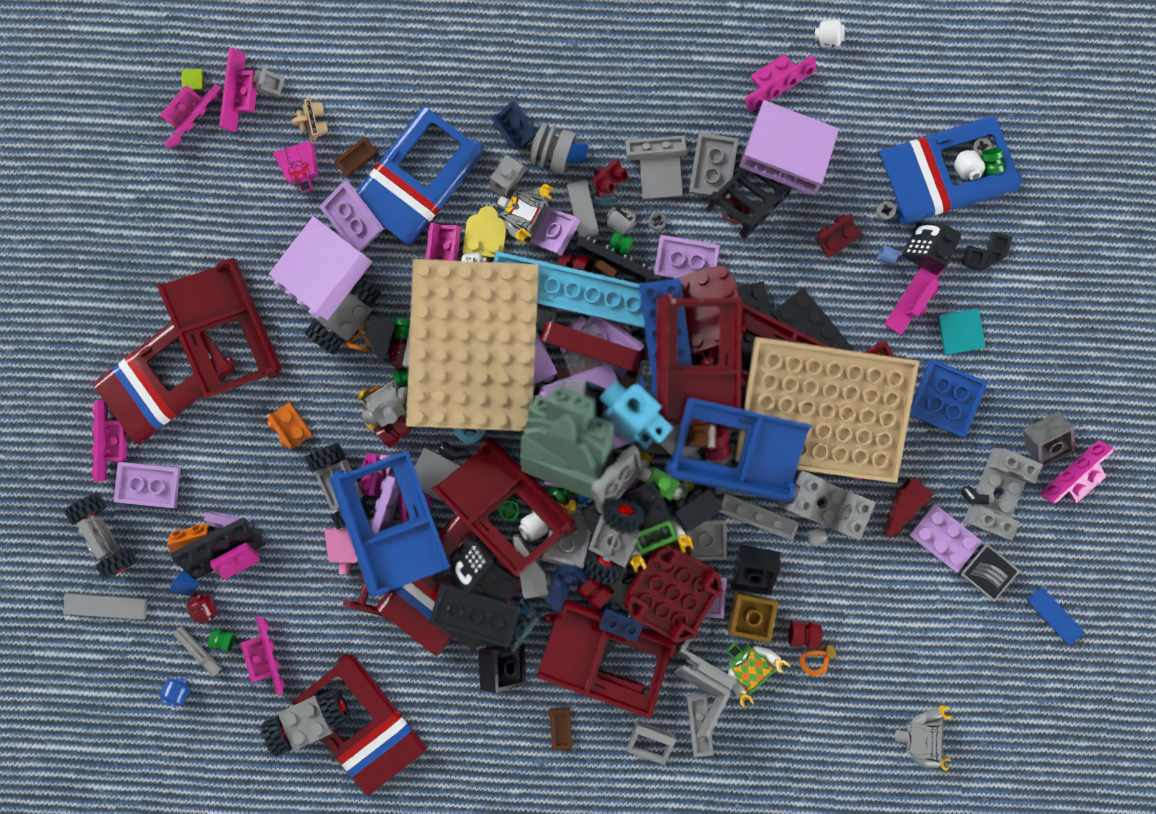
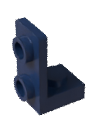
M577 565L557 567L546 604L557 613L562 612L570 584L586 583L588 575Z

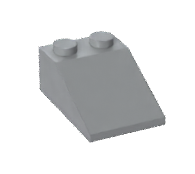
M516 533L513 537L515 549L523 557H527L533 551L520 533ZM539 559L520 574L524 599L548 595L552 584L551 574L546 573V568Z

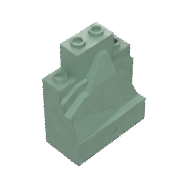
M555 386L547 399L537 395L528 408L527 429L521 439V470L594 500L591 490L594 482L606 473L610 465H613V423L594 417L593 399Z

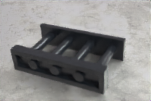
M742 168L718 192L714 191L709 196V205L706 211L710 213L716 206H719L741 223L742 229L739 235L746 239L790 194L793 187ZM750 173L754 174L772 187L774 193L768 194L746 178V176ZM739 183L761 198L763 204L757 205L736 190L735 187ZM729 194L751 210L752 215L745 216L723 199Z

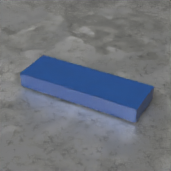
M1040 587L1026 600L1067 645L1071 646L1085 633L1043 587Z

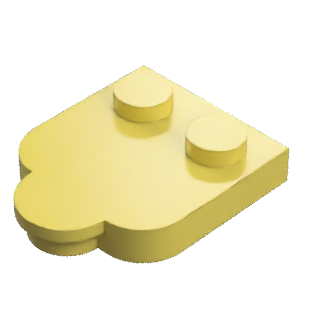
M485 206L479 210L478 215H472L467 220L463 254L481 253L483 257L495 258L496 251L504 253L507 228L504 220L498 218L497 211L493 207Z

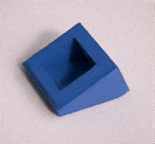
M572 142L565 163H585L588 143Z
M182 572L174 579L169 592L191 596L195 593L199 582L185 572Z

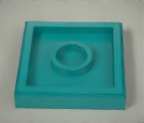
M979 308L937 316L944 355L986 348Z

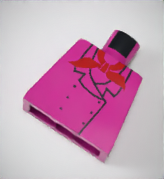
M310 141L273 152L284 176L291 185L299 184L301 193L313 190L310 180L318 178L319 172L315 146Z

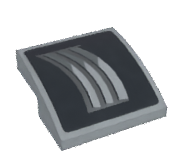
M986 544L961 573V576L991 601L995 602L1018 575L1020 570Z

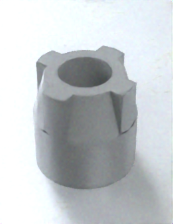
M823 527L807 531L811 547L828 542Z

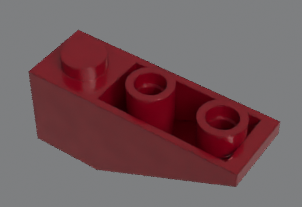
M909 477L896 490L883 531L885 537L891 539L898 536L903 530L901 527L906 522H911L916 517V512L920 508H924L929 504V498L933 494L915 477Z

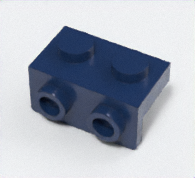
M516 101L509 103L499 114L491 116L494 127L499 132H502L506 138L505 142L513 149H522L538 132Z
M610 602V604L605 603L600 608L603 617L599 628L636 642L644 624L634 620L628 611L621 609L620 605Z

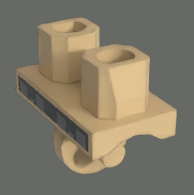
M304 99L305 104L302 105L304 116L302 110L296 111L297 117L292 119L294 126L300 127L301 132L306 131L305 125H307L309 139L314 141L317 139V136L325 135L328 132L326 121H315V116H323L322 103H311V99Z

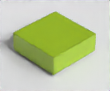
M202 69L181 70L182 88L187 85L193 91H204V71Z

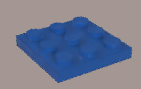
M930 359L913 398L909 416L965 438L988 382Z

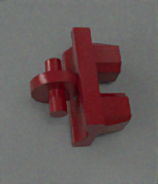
M614 159L604 169L598 167L594 170L595 177L591 182L596 189V195L601 198L606 193L611 195L615 191V184L618 181L625 182L629 176L627 170L621 166L620 161Z

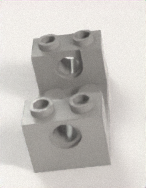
M993 448L976 489L978 494L989 495V505L970 504L963 522L1000 538L1012 541L1019 525V521L1011 518L1025 483H1036L1043 464L1006 449ZM999 487L1002 489L1003 494L1000 498L996 499L993 492Z
M797 469L793 480L795 484L793 500L791 503L779 501L777 506L861 540L876 502ZM824 497V504L818 507V499Z

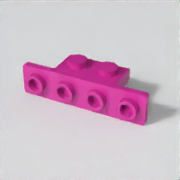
M229 48L219 124L220 128L230 132H237L239 113H254L257 90H255L256 82L253 81L256 71H244L246 54L235 48Z
M783 54L752 74L751 80L759 89L745 97L747 110L750 113L761 107L763 100L769 102L801 80L812 75L817 70L815 57L811 55L795 65Z
M215 83L203 98L189 86L185 85L160 114L161 117L176 128L164 143L168 149L179 144L182 139L180 137L184 131L188 132L195 124L193 120L197 116L201 117L208 109L206 105L210 100L214 102L219 97V90L221 89L219 85Z
M920 267L884 325L899 335L903 334L912 318L922 316L928 308L926 304L929 299H933L938 293L939 289L937 287L940 282L937 279L943 270L935 275Z
M95 400L92 409L94 415V426L92 428L94 446L92 447L93 467L91 473L93 481L100 482L107 481V461H127V433L119 421H108V406L104 400Z
M1098 440L1040 492V495L1055 504L1064 495L1068 494L1072 501L1078 503L1107 477L1100 463L1114 451L1113 448Z
M256 616L255 621L260 636L240 643L251 682H255L271 676L275 693L281 696L284 695L282 689H285L283 678H279L277 672L280 669L277 658L273 657L272 653L274 644L271 638L268 639L266 632L269 630L268 622L262 616Z

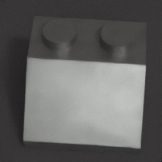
M1059 411L1046 416L1043 420L1031 424L1023 430L1024 443L1033 460L1043 464L1041 469L1075 452L1074 426Z

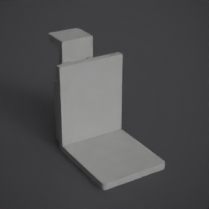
M690 638L682 641L677 654L694 667L691 670L686 666L675 669L674 673L715 697L696 736L698 739L709 738L731 694L730 690H732L735 684V678L687 651L686 648L692 639Z

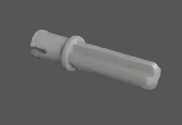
M180 626L174 631L173 635L197 659L198 665H202L212 677L216 676L223 669L211 657L212 654H208L184 627Z

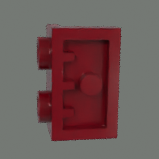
M842 214L834 220V226L829 228L827 225L817 232L819 236L814 240L828 259L863 235L851 219L853 217L852 214L848 216Z

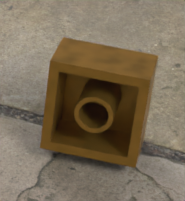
M735 591L727 631L730 635L771 643L778 602L773 598Z

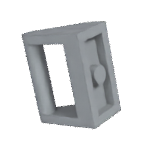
M636 720L626 752L665 765L675 744L676 737L674 733ZM638 735L666 744L663 755L661 756L634 746Z

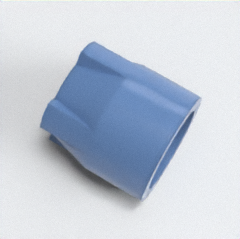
M883 245L878 253L877 260L890 265L895 264L900 252Z

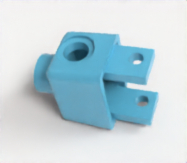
M615 381L599 398L607 406V409L602 413L603 420L613 423V430L623 440L635 441L644 450L653 441L657 444L661 443L673 429L658 413L662 406L637 384L625 389L618 381ZM656 428L661 430V435L656 432ZM642 435L647 436V442L642 440Z

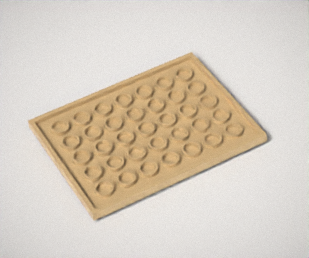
M413 259L406 426L526 431L528 408L533 403L539 265Z
M755 337L743 410L812 425L806 437L797 467L798 470L897 483L919 361ZM744 429L739 430L735 454L736 461H739L747 431Z

